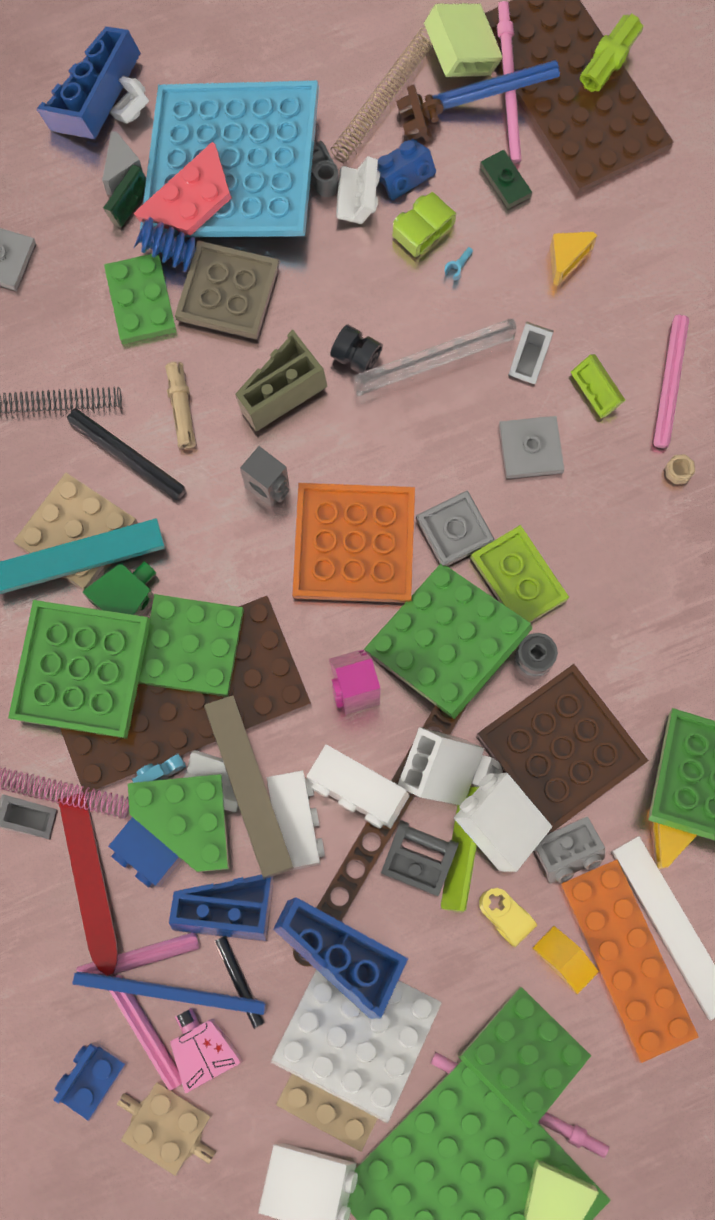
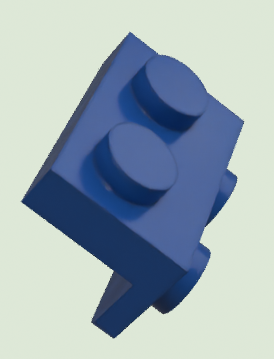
M414 139L403 142L394 151L378 158L377 171L380 172L379 182L385 185L388 196L392 200L397 199L436 174L430 150Z

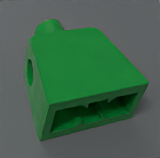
M145 561L133 573L123 564H118L88 586L82 593L98 610L142 616L154 599L152 591L146 584L157 573Z

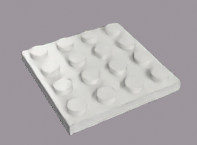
M316 970L271 1063L388 1123L442 1002L398 980L382 1018L370 1019Z

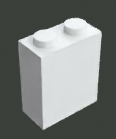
M419 727L398 785L421 798L461 805L467 797L485 748L459 737Z
M490 773L480 780L479 788L476 792L461 803L460 811L455 815L454 819L499 871L517 872L553 826L508 773Z
M285 1143L273 1145L258 1213L280 1220H349L350 1207H347L349 1195L354 1192L357 1184L358 1174L354 1172L356 1163Z

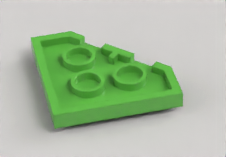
M221 774L128 783L129 815L196 872L229 869Z

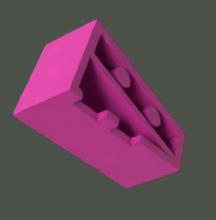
M363 649L329 659L334 679H331L337 708L343 707L345 715L380 705L381 687L372 658Z

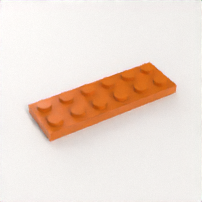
M616 859L559 884L638 1061L643 1063L699 1038L618 860Z

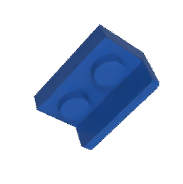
M97 1042L91 1043L88 1047L85 1045L81 1047L73 1060L76 1063L70 1075L65 1073L54 1089L58 1092L54 1098L55 1102L65 1104L88 1121L91 1120L127 1064Z

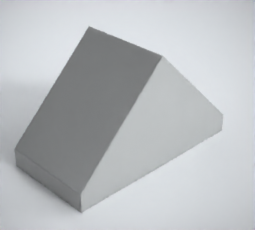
M111 131L102 179L107 195L114 193L115 188L120 184L132 165L138 166L142 170L140 159L115 131Z
M526 322L508 375L536 384L554 331Z
M2 794L0 799V828L49 839L57 809Z

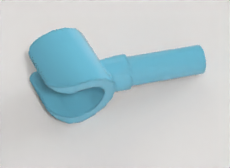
M468 247L457 261L448 262L445 265V275L448 274L449 270L456 269L458 272L455 273L453 280H459L461 278V268L473 253V249Z

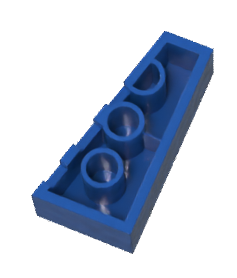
M106 26L85 50L86 57L81 62L74 63L69 69L70 76L62 85L57 84L53 88L51 99L47 103L42 102L37 107V111L50 131L96 139L123 88L119 79L122 76L129 77L141 54L132 35L126 29Z
M297 897L287 900L273 930L368 1018L381 1019L408 958Z

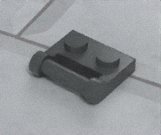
M401 820L381 874L439 896L459 843L451 839L447 842L409 827L410 823ZM404 838L444 853L442 862L401 846Z

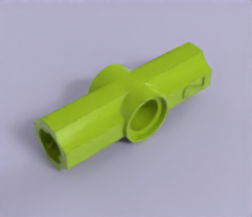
M624 14L610 35H605L601 39L592 60L580 76V81L583 83L584 88L591 92L600 91L614 70L618 71L622 67L631 46L643 30L644 25L640 22L639 17L633 14Z

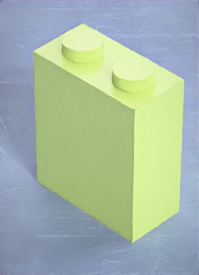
M441 3L434 5L424 25L445 77L490 76L503 56L481 4Z

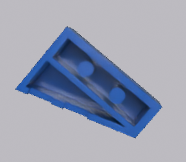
M262 875L248 878L240 877L224 883H212L174 891L169 925L173 931L266 941L274 877L272 876L264 880Z

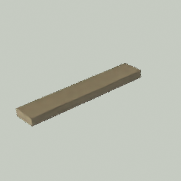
M234 696L205 704V711L263 880L292 870L293 864Z

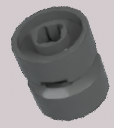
M529 634L519 644L515 653V668L519 674L528 679L534 680L544 677L557 659V645L546 634Z

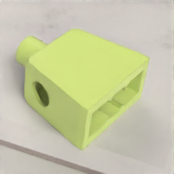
M536 1159L524 1212L526 1220H583L595 1201L598 1191L594 1185Z

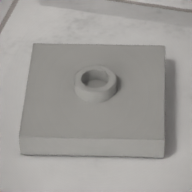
M0 228L1 287L17 290L36 244L34 238Z
M557 416L499 421L506 479L564 472Z
M468 490L416 515V520L442 566H449L495 540Z

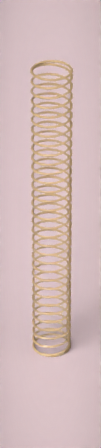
M426 28L420 29L408 47H406V50L403 51V54L400 55V58L397 59V62L394 63L386 74V77L383 78V81L380 82V85L377 86L368 98L363 108L357 113V118L358 116L362 117L371 127H368L359 118L355 119L354 117L351 123L348 124V127L345 128V131L342 132V135L339 136V139L336 140V143L333 144V147H331L332 154V148H334L341 158L346 159L345 161H340L346 162L349 159V156L352 155L351 152L355 151L354 148L358 147L357 144H360V140H363V136H366V132H369V128H372V125L375 124V121L384 112L383 109H386V105H389V101H392V98L395 97V94L404 85L403 82H406V79L409 78V75L412 74V71L421 62L423 56H426V52H429V48H432V42L421 34V32L428 34L425 31H421ZM412 43L416 44V46H417L418 48H419V46H420V47L424 46L425 48H428V51H425V49L422 50L421 48H419V49H417V50H418L420 53H418V52L414 49L415 47H413ZM407 51H410L411 54L414 53L416 55L414 57L419 59L420 62L413 61L411 59L413 57L407 54ZM401 59L409 61L413 65L412 67H414V69L411 70V68L406 63L402 62ZM398 62L402 63V65H403L406 69H408L409 71H411V73L409 74L408 72H407V73L404 72V71L402 70V69H404V68L401 67V66H399ZM395 66H398L402 72L397 70ZM392 70H396L397 73L400 72L402 74L400 76L402 78H405V81H403L398 75L394 74ZM390 74H393L397 80L403 83L402 85L395 83L400 86L399 89L387 80V78L396 81L390 77ZM384 81H385V82H388V84H389L393 89L397 90V92L394 93V91H393L390 87H388V86H386V85L384 84ZM381 85L385 86V88L389 92L394 94V96L391 97V100H388L387 98L385 99L383 97L384 95L379 93L378 89H381L383 92L385 91L386 93H388L386 90L382 89ZM375 93H378L384 100L388 101V104H385ZM372 97H376L380 103L385 105V108H382V106L378 102L374 101ZM370 101H373L375 104L377 103L379 105L378 107L382 109V112H380L375 106L371 105ZM367 105H370L375 111L379 112L380 115L377 116L375 113L373 114V111L369 109ZM364 109H368V111H369L372 115L376 116L377 119L374 120L371 115H369L368 113H366V112L364 111ZM361 112L365 113L368 118L374 121V123H371L367 118L363 117ZM355 120L359 121L363 126L368 128V131H365L360 125L356 123ZM352 124L357 125L360 130L365 132V135H362ZM349 128L354 129L356 133L362 136V139H359ZM347 132L351 133L356 139H358L359 143H357L353 138L348 136ZM344 136H347L352 142L356 143V147L345 140ZM341 140H344L348 145L353 147V151H351L347 146H345L341 142ZM338 144H341L345 149L350 151L351 154H347L343 149H341L338 146ZM336 149L340 150L346 158L342 157Z

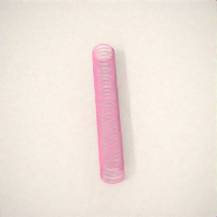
M0 767L1 790L12 791L16 782V790L12 791L13 793L17 791L18 794H28L29 797L34 796L37 798L39 796L40 799L45 798L46 801L50 799L51 802H54L56 800L57 803L62 802L63 805L67 803L68 806H71L73 804L74 807L79 806L80 809L84 807L85 810L89 808L91 810L95 788L91 792L89 807L86 809L85 804L89 793L87 798L86 794L88 789H90L89 787L85 792L83 806L80 807L79 803L83 796L82 788L84 786L80 789L78 804L75 806L74 801L79 789L77 784L73 792L72 803L69 805L68 800L73 790L72 783L68 788L67 801L63 803V798L67 790V782L63 785L61 800L57 801L62 781H59L55 799L52 801L51 797L56 787V779L52 782L50 797L46 799L51 783L50 778H48L45 784V777H42L38 796H35L34 793L40 780L39 775L36 776L35 781L33 775L29 788L32 775L28 781V773L23 778V772L21 771L17 777V770L12 775V770L9 769L6 774V768L4 767L1 771ZM5 769L4 777H3V780H2V782H1V776H2L3 770ZM9 771H10V777H9V780H8V782H7V784H6L7 776H8V773H9ZM16 772L15 780H14V783H13V785H12L13 776H14V773ZM21 774V780L18 785L19 776ZM26 775H27L26 783H25L24 788H23L24 779H25V777H26ZM43 778H44L43 786H42L41 791H40L41 783H42V780H43ZM5 779V787L2 789L1 785ZM10 779H11L10 789L7 790L6 787H7V785L9 784V781H10ZM22 781V791L19 793L18 788ZM28 781L27 793L24 794L23 790L25 789ZM34 781L33 794L29 795V791ZM45 784L44 796L41 798L40 794ZM99 790L95 800V807L91 811L95 810L97 813L101 811L102 814L107 812V815H110L108 814V808L111 803L112 792L108 796L106 810L102 812L107 792L103 793L101 808L97 811L96 807L101 796V790ZM116 794L113 800L111 813L114 817L118 814L119 818L122 817L124 819L129 809V799L128 797L125 799L122 808V816H119V811L121 809L124 796L122 795L120 797L118 804V812L116 813V815H114L113 810L116 806L118 799V794Z

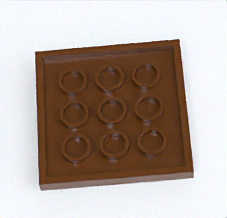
M572 664L477 733L478 738L493 758L500 763L503 771L510 775L553 826L549 833L555 831L649 761L575 664Z

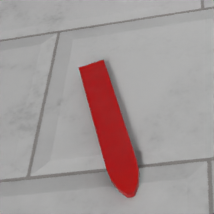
M84 793L79 803L80 807L84 804ZM77 794L76 799L74 801L75 806L78 804L79 794ZM73 795L68 800L69 805L72 803ZM67 797L63 798V803H65L67 801ZM86 801L85 804L87 810L84 807L80 809L79 806L74 807L73 804L68 806L67 803L63 805L60 802L59 807L88 950L97 969L106 976H111L114 974L117 966V941L90 812L87 809L88 802Z

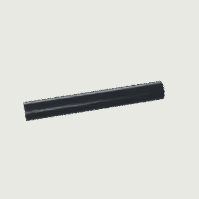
M226 936L215 940L216 947L239 997L254 999ZM246 1012L253 1029L265 1023L262 1015Z

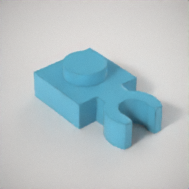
M176 754L161 765L157 764L154 766L151 763L142 767L136 772L138 776L133 778L132 781L136 783L166 780L168 776L181 771L186 765L181 756Z

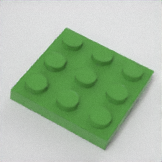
M154 594L150 615L151 622L138 683L228 697L243 619V607Z
M522 987L515 991L459 1056L529 1129L535 1127L591 1057Z

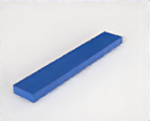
M86 972L74 973L72 985L264 1015L266 1003L262 1000Z

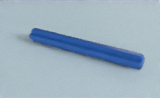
M553 60L432 96L433 99L442 101L445 110L557 78L560 76L558 62Z

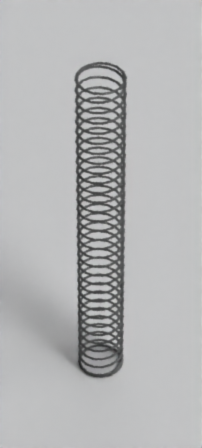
M119 386L117 387V401H118V405H117V402H116V391H115V387H113V393H114V405H113V406H112L111 400H110V388L108 387V397H109L108 407H109V405H111V407L114 408L115 404H116V406H117L118 408L121 407V405H122V398H121V390H120V387H119ZM97 387V398H98L97 407L95 406V403H94V391H93V388H91L92 407H90L89 402H88V389L86 388V399H87L86 408L84 407V404H83V391H82V388H81V389H80L81 408H82V405H83V408H84V409H87L88 406H89L90 409H92V408H93V405H94V407H95L96 409L98 408V406H100L101 408H103V407H104V404H105V407L108 408V407L106 406V403H105V391H104V387L102 388V394H103V406H102V407H101L100 401H99V388ZM60 389L58 390V397H59V403H60L59 409H57V407H56V394H55V390H53V401H54V408H53V410H52V408H51V406H50V391H49V390L47 391V398H48V404H49L48 410H49V408H50L52 411H54V409L56 408V410L59 411L60 408H61V409L64 411L66 407H67V409H68V406H67V395H66V390H65V389H64V400H65V407H64V409L62 408V405H61V391H60ZM69 389V397H70V402H71V404H70V408H69L68 410H70L71 407L74 409L73 404H72V391H71V389ZM75 389V400H76V407H75V409H76L77 407H78V409H81V408H79V406H78V402H77V401H78L77 389ZM42 390V402H43V409H42V410L40 409V406H39V392L36 391V399H37L38 408H37V410H35V408H34V394H33V391H31V403H32V410H31V411L29 410V407H28V404H29L28 392H27V391L25 392V400H26V405H27L26 411H24V409H23V395H22V392H20L21 411H19L18 408H17V406H18V398H17V393L14 392V401H15V406H16L15 412L18 411V412L20 413V412H22V410H23V411L26 413L27 410H29V412H32L33 409H34L35 412H37L38 409H39L41 412H42L44 409L46 410V408H45V394H44V391ZM4 392V393H3V402H4V407H5V411H4V412H2V410H1V395H0V411H1V413H3V414H4L5 412L10 413L11 410H12V395H11V392H9V404H10V411H9V412L7 411V398H6V393Z

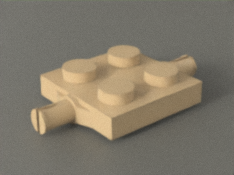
M158 1082L155 1083L149 1095L140 1103L126 1095V1093H123L121 1099L131 1104V1106L122 1100L118 1101L117 1106L131 1113L132 1117L130 1126L121 1139L122 1142L174 1176L177 1175L184 1161L192 1154L209 1165L212 1159L202 1153V1151L211 1157H214L216 1151L208 1148L200 1141L202 1131L211 1116Z

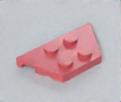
M211 142L134 212L137 220L144 223L145 220L152 217L154 223H164L165 229L173 227L179 233L183 232L191 236L230 201L232 197L216 145Z

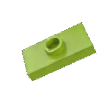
M590 354L570 372L600 418L607 417L626 401L595 354Z

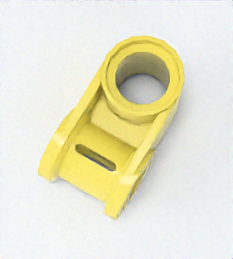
M490 889L480 896V910L492 922L502 937L513 947H516L537 927L535 920L503 889ZM489 896L492 898L498 896L501 899L498 902L500 909L489 908L491 904Z

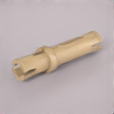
M171 362L165 365L169 384L167 396L171 398L177 445L180 449L183 448V445L184 449H189L196 446L188 401L190 390L186 385L183 363L179 362L177 367V362Z

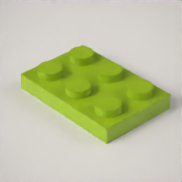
M521 525L471 554L470 558L499 602L530 623L569 599L568 594Z

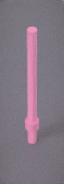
M502 1L498 3L499 23L497 24L498 38L501 39L503 74L505 75L514 72L512 49L514 27L513 22L510 21L509 2ZM515 89L505 92L510 159L513 163L521 162V148Z
M436 1052L430 1064L449 1073L458 1063ZM548 1112L538 1122L568 1138L567 1142L577 1148L582 1146L602 1158H605L608 1153V1145L588 1135L586 1129L576 1124L571 1126Z

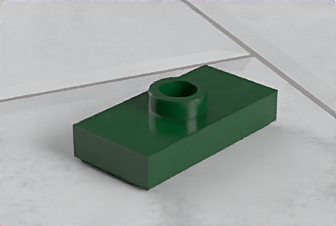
M505 150L480 162V168L507 209L532 197V190Z
M131 166L103 207L113 225L120 228L124 225L145 193L146 177L138 166Z

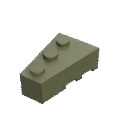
M293 329L288 333V339L278 350L275 348L270 354L271 358L261 369L258 368L235 394L241 412L256 432L328 387L323 367Z

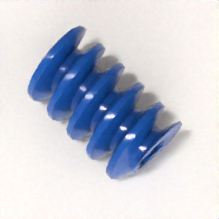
M149 217L143 223L133 248L142 243L141 252L145 253L149 248H152L153 258L161 252L163 253L162 262L164 263L172 257L173 267L176 268L182 262L183 272L186 273L196 250L195 238L191 236L184 242L185 233L180 232L174 237L173 227L163 232L164 223L159 222L153 227V218Z

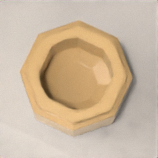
M686 454L674 455L665 466L666 477L674 484H686L695 473L694 461Z

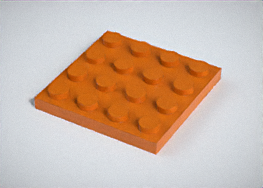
M298 483L293 598L410 602L412 591L415 487Z

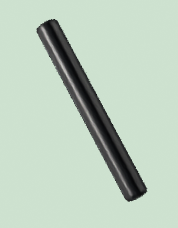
M73 409L67 416V420L72 426L170 497L179 500L186 491L184 485L83 412Z

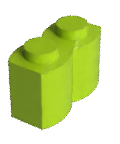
M434 192L426 196L422 195L414 202L413 209L407 213L402 212L395 218L392 236L416 258L455 224L456 212Z

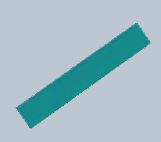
M156 518L0 561V594L165 549L159 522Z

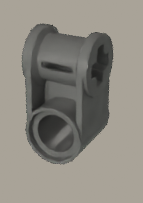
M320 140L316 142V146L313 149L310 182L319 195L331 197L338 192L339 173L337 165L331 158L325 144Z

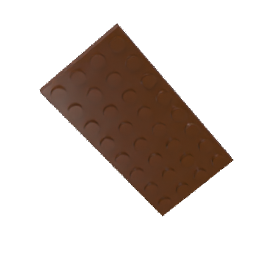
M581 0L509 1L510 21L513 22L514 36L512 37L514 72L553 60L558 62L560 69L559 77L516 89V98L577 194L672 148L674 141L623 65L618 71L614 70L600 91L591 92L584 88L583 83L580 81V76L592 60L594 52L604 35ZM498 7L486 12L485 16L502 54L501 39L498 38L497 33L499 11ZM501 60L497 68L501 75H504L503 61Z
M268 595L239 606L243 607L244 613L229 696H234L246 731L311 706L310 699ZM138 683L127 739L60 728L81 787L84 786L82 788L84 795L88 787L90 789H88L86 795L88 793L91 794L94 788L96 792L134 777L139 769L152 763L154 766L157 764L161 765L176 754L184 757L191 754L193 750L199 751L216 744L204 705L226 697Z

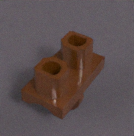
M414 84L408 86L407 91L409 95L396 101L402 118L412 114L415 116L414 119L403 123L404 133L409 140L423 136L426 142L431 141L434 137L428 118L431 119L432 123L439 121L438 115L444 110L443 103L439 99H433L431 94L425 96L426 102H424L422 96L417 93L416 86Z

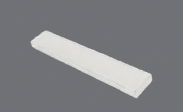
M640 836L611 853L615 860H618L626 879L708 1020H712L715 1018V964Z

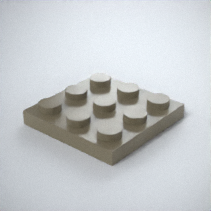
M198 241L176 309V320L258 339L279 268V259Z

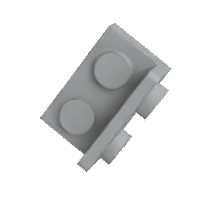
M588 816L547 834L534 849L546 871L547 880L550 884L556 881L558 883L565 882L571 879L575 872L584 868L586 870L594 869L605 859V846Z

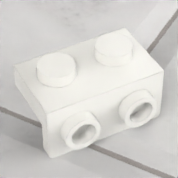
M367 157L358 169L346 166L340 168L337 218L362 224L371 213L376 211L378 197L375 195L380 179V172L377 171L378 159Z

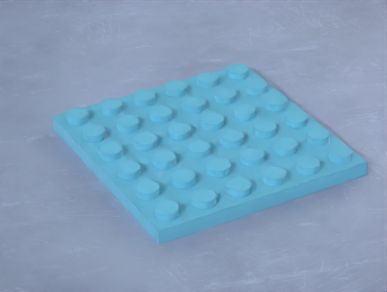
M318 81L158 85L143 204L213 142L218 149L232 199L191 236H305L319 97ZM174 229V237H176L179 232Z

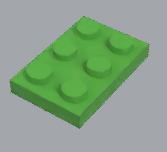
M152 254L104 264L122 344L177 332L159 254L155 258L152 257Z

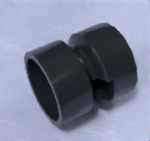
M347 324L336 337L330 351V357L343 364L350 363L351 369L367 376L378 361L383 344L370 336L363 338V332Z

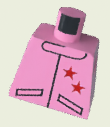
M192 1008L175 1017L183 1035L170 1041L185 1093L243 1062L237 1050L214 1019L200 1025Z

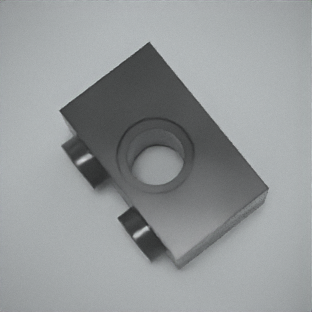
M258 446L240 467L245 488L270 507L277 501L279 503L282 502L290 491L288 487L290 485L287 467L262 447Z

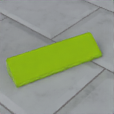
M470 787L467 797L472 796L479 787ZM457 805L456 814L460 811V805ZM455 820L452 840L459 844L444 882L441 908L463 913L467 908L477 845Z

